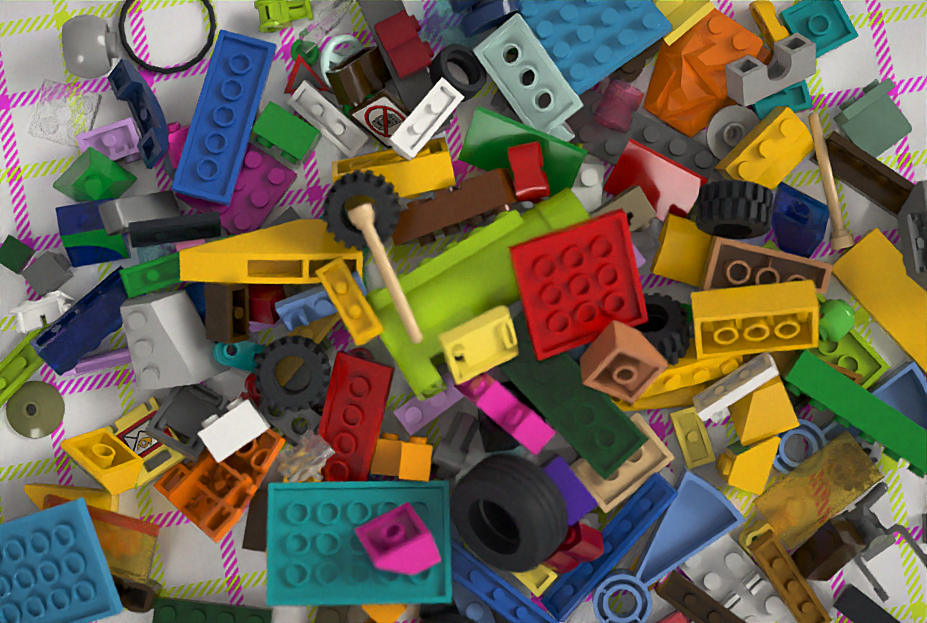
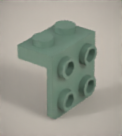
M889 77L881 83L877 79L862 89L865 95L858 100L852 96L839 106L842 112L833 117V120L849 141L874 158L878 157L912 131V125L887 94L896 87Z

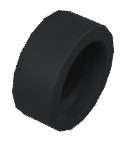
M450 44L444 47L432 60V66L429 67L432 84L435 86L441 78L445 79L464 96L461 102H466L473 98L486 83L487 73L485 67L470 48L461 44ZM446 62L459 66L466 74L469 85L456 80L448 70Z

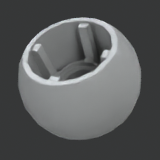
M84 14L75 16L63 24L62 47L67 70L75 76L88 79L107 74L113 67V59L119 58L117 33L110 32L107 21L95 15Z

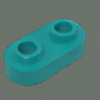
M216 341L213 346V356L223 366L251 374L254 373L257 365L254 361V355L256 353L261 355L266 347L250 341L234 344ZM228 345L232 346L234 349V354L232 356L228 355L226 352V348Z

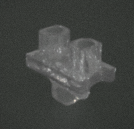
M308 430L300 437L299 441L303 447L299 451L294 453L290 448H287L277 454L280 464L277 469L290 483L299 482L300 480L304 482L311 476L317 481L321 480L323 476L319 470L327 464L326 460L335 453L333 448L320 434L317 436L313 431Z

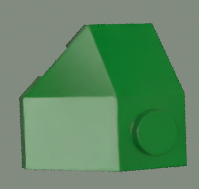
M89 146L53 183V188L76 202L119 199L137 181V176Z

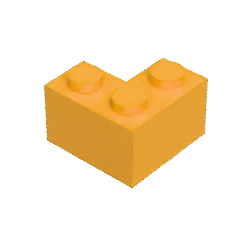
M382 432L381 438L378 437L371 474L399 476V479L429 482L433 443H428V437L411 435L409 440H399V434Z

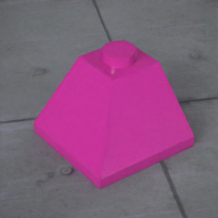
M409 502L354 529L376 567L414 575L441 561L430 532Z

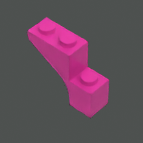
M485 372L459 385L455 383L453 386L535 456L555 434L533 411L521 404L502 385Z

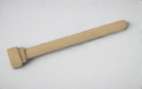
M812 112L808 116V121L833 227L832 238L829 239L831 250L851 247L855 245L853 234H849V230L845 229L820 115Z
M370 203L360 206L348 213L353 225L356 224L358 229H362L407 333L414 344H419L423 336L372 224L375 222L373 219L375 213Z

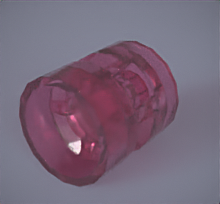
M611 79L603 94L606 101L599 103L593 119L610 130L626 134L633 121L631 112L638 110L644 94L630 84Z

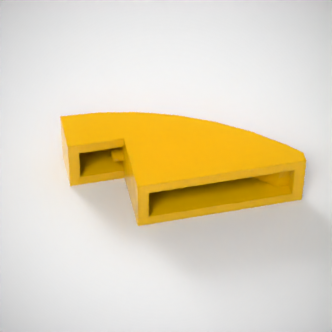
M30 483L24 486L25 493L40 510L54 507L48 505L49 496L53 495L71 501L83 497L85 504L118 514L120 494L112 496L101 488ZM90 517L101 547L131 554H138L143 551L144 532Z

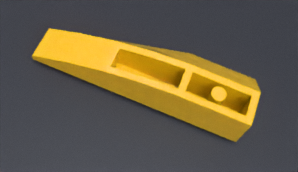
M297 219L181 249L180 280L262 284L321 283L315 271L341 256L350 272L358 271L363 281V252L357 251V246L352 245L350 249L344 247L345 242L342 240L337 243L333 239L335 234L333 232L329 234L326 230L327 221L323 222V219Z
M690 338L689 349L686 350L684 358H678L679 362L674 366L669 364L668 369H665L633 404L610 394L607 395L623 412L694 405L692 399L694 396L743 365V355L697 359L695 339Z

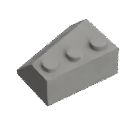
M185 289L141 295L130 299L127 297L121 305L120 310L138 392L196 384L230 370V367L223 366L214 359L213 346L216 341L206 339V327L202 322L203 319Z

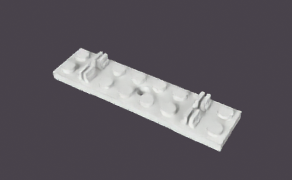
M665 466L658 473L674 488L678 478ZM643 485L620 503L625 506ZM659 517L646 530L650 534V536L654 530V527ZM728 533L679 565L681 570L696 586L747 623H775L788 611L763 571Z

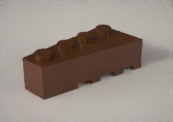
M508 168L494 169L460 182L461 188L459 189L457 186L437 191L434 194L436 199L427 197L406 203L408 209H401L400 218L395 231L391 235L394 245L419 243L420 247H424L437 242L436 236L444 233L445 237L461 232L460 226L469 223L470 227L487 221L485 216L494 213L497 216L502 212L512 211L511 205L518 203L519 200Z

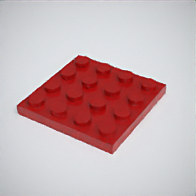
M619 208L507 247L534 355L538 360L595 341L613 320L629 327L649 321L626 212L623 209Z

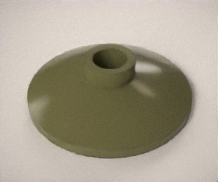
M43 381L25 382L8 399L6 405V415L9 424L18 434L27 438H42L53 433L60 426L65 412L64 401L59 391L51 384ZM31 404L36 407L34 415H30L28 412V407Z

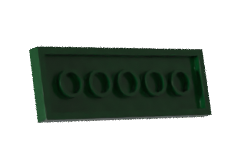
M522 310L512 319L519 354L497 365V367L605 481L649 439L605 392L583 384L581 367L566 351L542 360H538L535 357Z

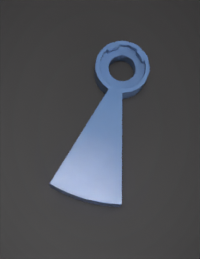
M915 361L905 362L869 389L868 392L927 430V381ZM834 416L819 428L810 421L798 419L800 426L776 434L781 440L772 468L786 476L807 477L818 471L824 464L827 456V445L864 440L857 436L860 433L859 430L853 426H850L849 429L844 428L833 420ZM794 434L803 436L808 444L807 455L798 462L789 460L784 452L786 440Z
M683 467L674 486L679 495L660 515L634 571L627 569L611 570L593 589L591 597L593 609L600 623H645L652 610V598L648 586L746 521L733 503L717 487L702 476ZM620 589L628 590L636 597L633 608L625 613H616L608 606L610 595Z

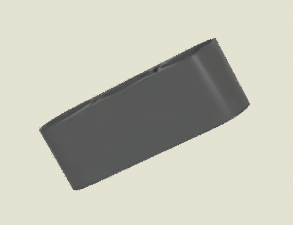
M172 190L116 199L98 206L107 236L130 233L128 224L130 222L181 216Z

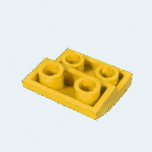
M668 213L657 238L660 245L649 270L653 274L699 287L712 235L699 230L695 221Z

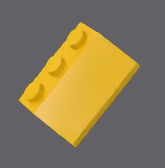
M775 106L714 168L726 180L750 181L763 185L772 191L815 148L808 128L789 107Z

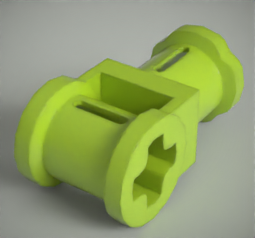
M256 0L254 2V8L258 9L260 25L258 29L260 33H273L292 27L291 21L307 18L309 21L314 20L310 0Z

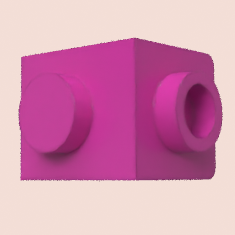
M178 121L167 124L169 137L167 152L173 168L178 167L190 125H180Z

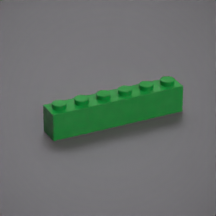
M798 349L779 376L786 382L784 388L797 396L802 392L811 398L808 402L811 406L822 413L826 409L835 414L833 418L835 422L846 429L853 426L860 431L857 435L859 438L872 446L877 442L885 448L882 452L896 462L901 458L910 464L907 470L919 478L923 479L925 475L927 476V430L807 350Z

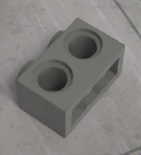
M266 399L258 407L271 427L269 428L273 430L276 427L284 433L282 438L294 447L298 444L305 446L320 426L322 414L313 407L307 410H299L296 413L286 410L280 417L272 414L271 406L268 405L269 402ZM298 417H302L308 422V429L304 434H300L294 429V421Z

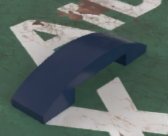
M121 59L107 78L116 99L127 101L142 135V139L137 144L146 168L152 169L168 148L169 137L166 120L161 106L147 82L127 60Z

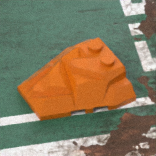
M714 8L670 46L663 39L642 108L675 131L693 138L708 126L715 113L724 107L738 104V102L727 96L725 65L751 55L767 66L771 62L773 54L762 46L764 42L759 37Z
M268 428L219 463L206 447L197 463L190 460L185 464L184 461H181L170 468L153 486L213 542L218 543L239 521L285 440L271 428Z

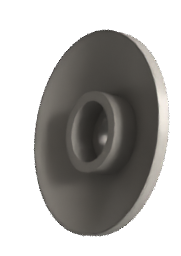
M730 105L715 113L706 131V141L711 153L717 159L722 160L760 122L757 115L749 108L740 105ZM732 128L734 131L733 136L728 138L727 131Z

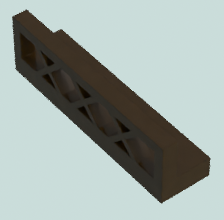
M833 130L826 135L825 141L833 177L897 219L915 184ZM814 151L809 160L819 167L816 152Z
M674 569L663 584L658 581L654 587L658 596L695 623H747Z

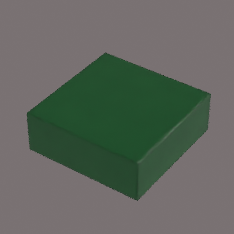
M8 235L0 247V264L20 275L36 251L14 236Z

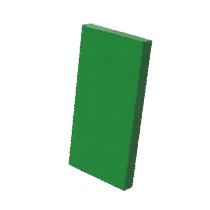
M478 106L458 160L487 172L494 169L508 168L514 182V173L509 161L508 148L538 141L544 163L541 171L544 170L546 173L550 192L549 197H552L567 187L570 190L572 189L587 150Z

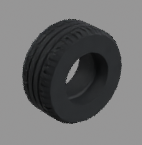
M506 453L489 455L460 478L454 486L451 512L460 536L479 558L499 570L510 573L534 570L565 539L568 530V512L564 498L546 472L528 459Z

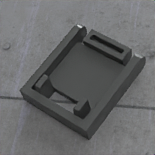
M200 383L190 384L186 391L183 389L185 385L175 386L146 427L145 434L197 463L207 447L198 435L204 429L201 423L215 414L220 418L228 413L226 406L231 401L228 400L222 410L218 408L224 397ZM167 427L190 439L188 445L186 446L165 434L164 432Z

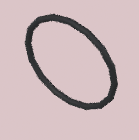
M126 0L122 6L118 23L121 44L130 58L148 71L162 74L186 71L200 62L213 44L216 30L214 10L208 0H202L208 9L211 27L207 43L198 56L183 66L161 68L149 65L134 54L126 40L124 23L127 10L134 0Z

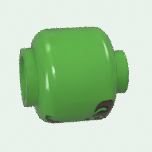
M828 299L819 306L818 340L822 342L825 340L833 343L838 342L854 327L855 313L848 303L841 299Z

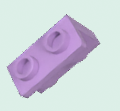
M132 117L76 135L81 153L91 146L115 163L124 160L125 164H129L142 159L137 147L141 139Z

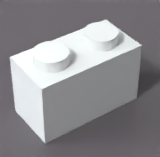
M239 397L226 406L229 411L220 418L215 414L201 423L204 429L198 435L218 463L271 427L251 397L245 401Z

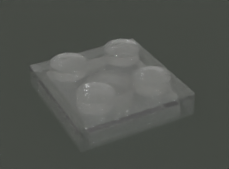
M44 79L28 134L80 149L76 135L93 130L102 95Z

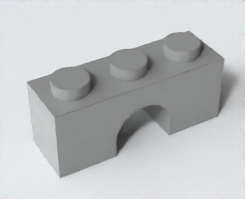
M795 33L773 43V58L767 66L751 55L725 65L727 96L743 107H746L816 74L815 43L801 34Z

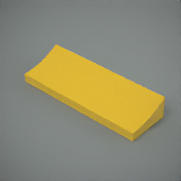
M876 227L868 230L855 242L854 246H851L832 263L834 265L831 274L912 361H915L919 369L927 377V291L907 276L906 268L903 264V255Z

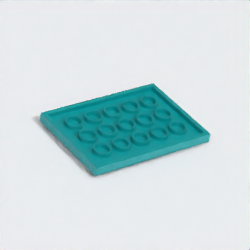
M449 481L268 483L267 607L452 603ZM409 502L430 532L441 561L414 575L376 567L354 529Z

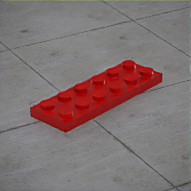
M342 350L337 352L312 455L319 457L322 482H368L396 367Z

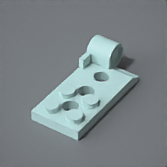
M516 13L473 49V52L524 125L569 142L575 135L565 120L584 105L520 14ZM516 47L519 52L518 58L515 62L509 63L506 59L509 49ZM528 70H532L535 74V79L532 84L525 86L522 82L523 74ZM543 93H549L551 103L547 108L541 109L538 104L539 97Z

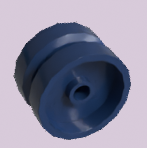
M448 0L454 14L468 13L459 23L465 38L490 30L523 10L520 0Z

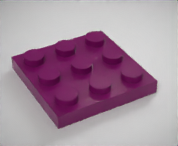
M249 142L230 207L175 193V196L200 214L219 211L221 228L235 236L259 230L297 179V174Z

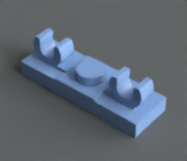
M353 272L354 279L364 296H366L368 291L359 272ZM323 284L275 303L277 313L287 331L290 332L296 327L306 326L309 322L338 312Z

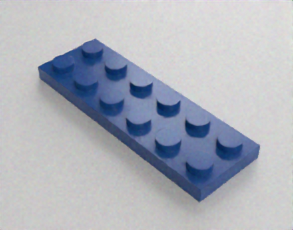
M220 29L172 183V192L230 207L277 49L276 44Z

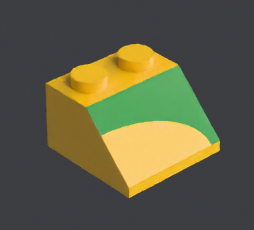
M105 427L63 440L60 443V447L72 462L112 496L134 488L145 461Z
M773 435L744 447L741 441L738 440L726 446L724 453L721 452L716 461L715 469L718 470L717 474L728 485L762 495L781 438Z

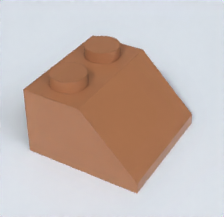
M615 320L606 327L579 358L584 385L632 404L668 367L667 361L638 330Z

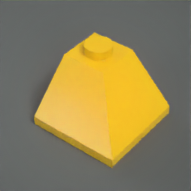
M776 375L728 406L731 419L743 447L800 426L779 375Z

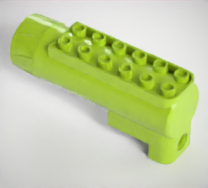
M568 187L547 200L533 205L532 208L519 215L516 209L510 213L509 211L500 213L494 218V223L485 228L483 226L475 228L468 234L469 238L459 244L458 242H453L447 245L442 250V254L434 259L428 257L417 264V269L409 274L401 273L396 276L423 336L419 344H414L411 341L387 287L382 290L381 288L374 289L365 296L385 330L379 334L380 338L399 366L414 394L421 402L436 396L448 388L436 369L446 363L438 336L496 307L505 306L508 308L520 300L507 247L590 219L581 202Z

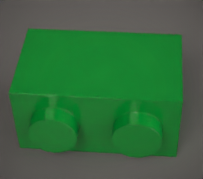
M269 101L252 128L254 134L258 136L256 141L269 150L272 146L282 151L280 156L294 165L297 161L305 165L322 137L319 130L272 101Z

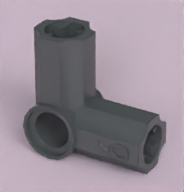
M457 412L446 437L442 438L431 461L433 463L431 468L434 470L435 478L445 481L459 474L469 453V445L480 425L475 416L467 412Z

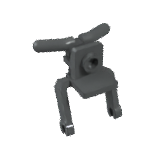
M879 482L860 501L854 504L855 509L850 512L845 510L831 519L852 522L867 546L854 557V562L874 587L873 590L881 601L885 602L890 597L860 559V556L866 562L870 561L896 542L893 535L895 532L901 534L926 568L927 554L922 551L904 526L894 524L887 529L880 523L877 515L870 511V508L888 491L887 484ZM828 520L820 523L817 527V530L821 526H823Z

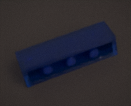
M121 265L30 342L37 355L59 376L66 371L72 370L82 357L88 352L97 349L103 339L122 327L123 320L120 307L128 296L119 270L124 269Z

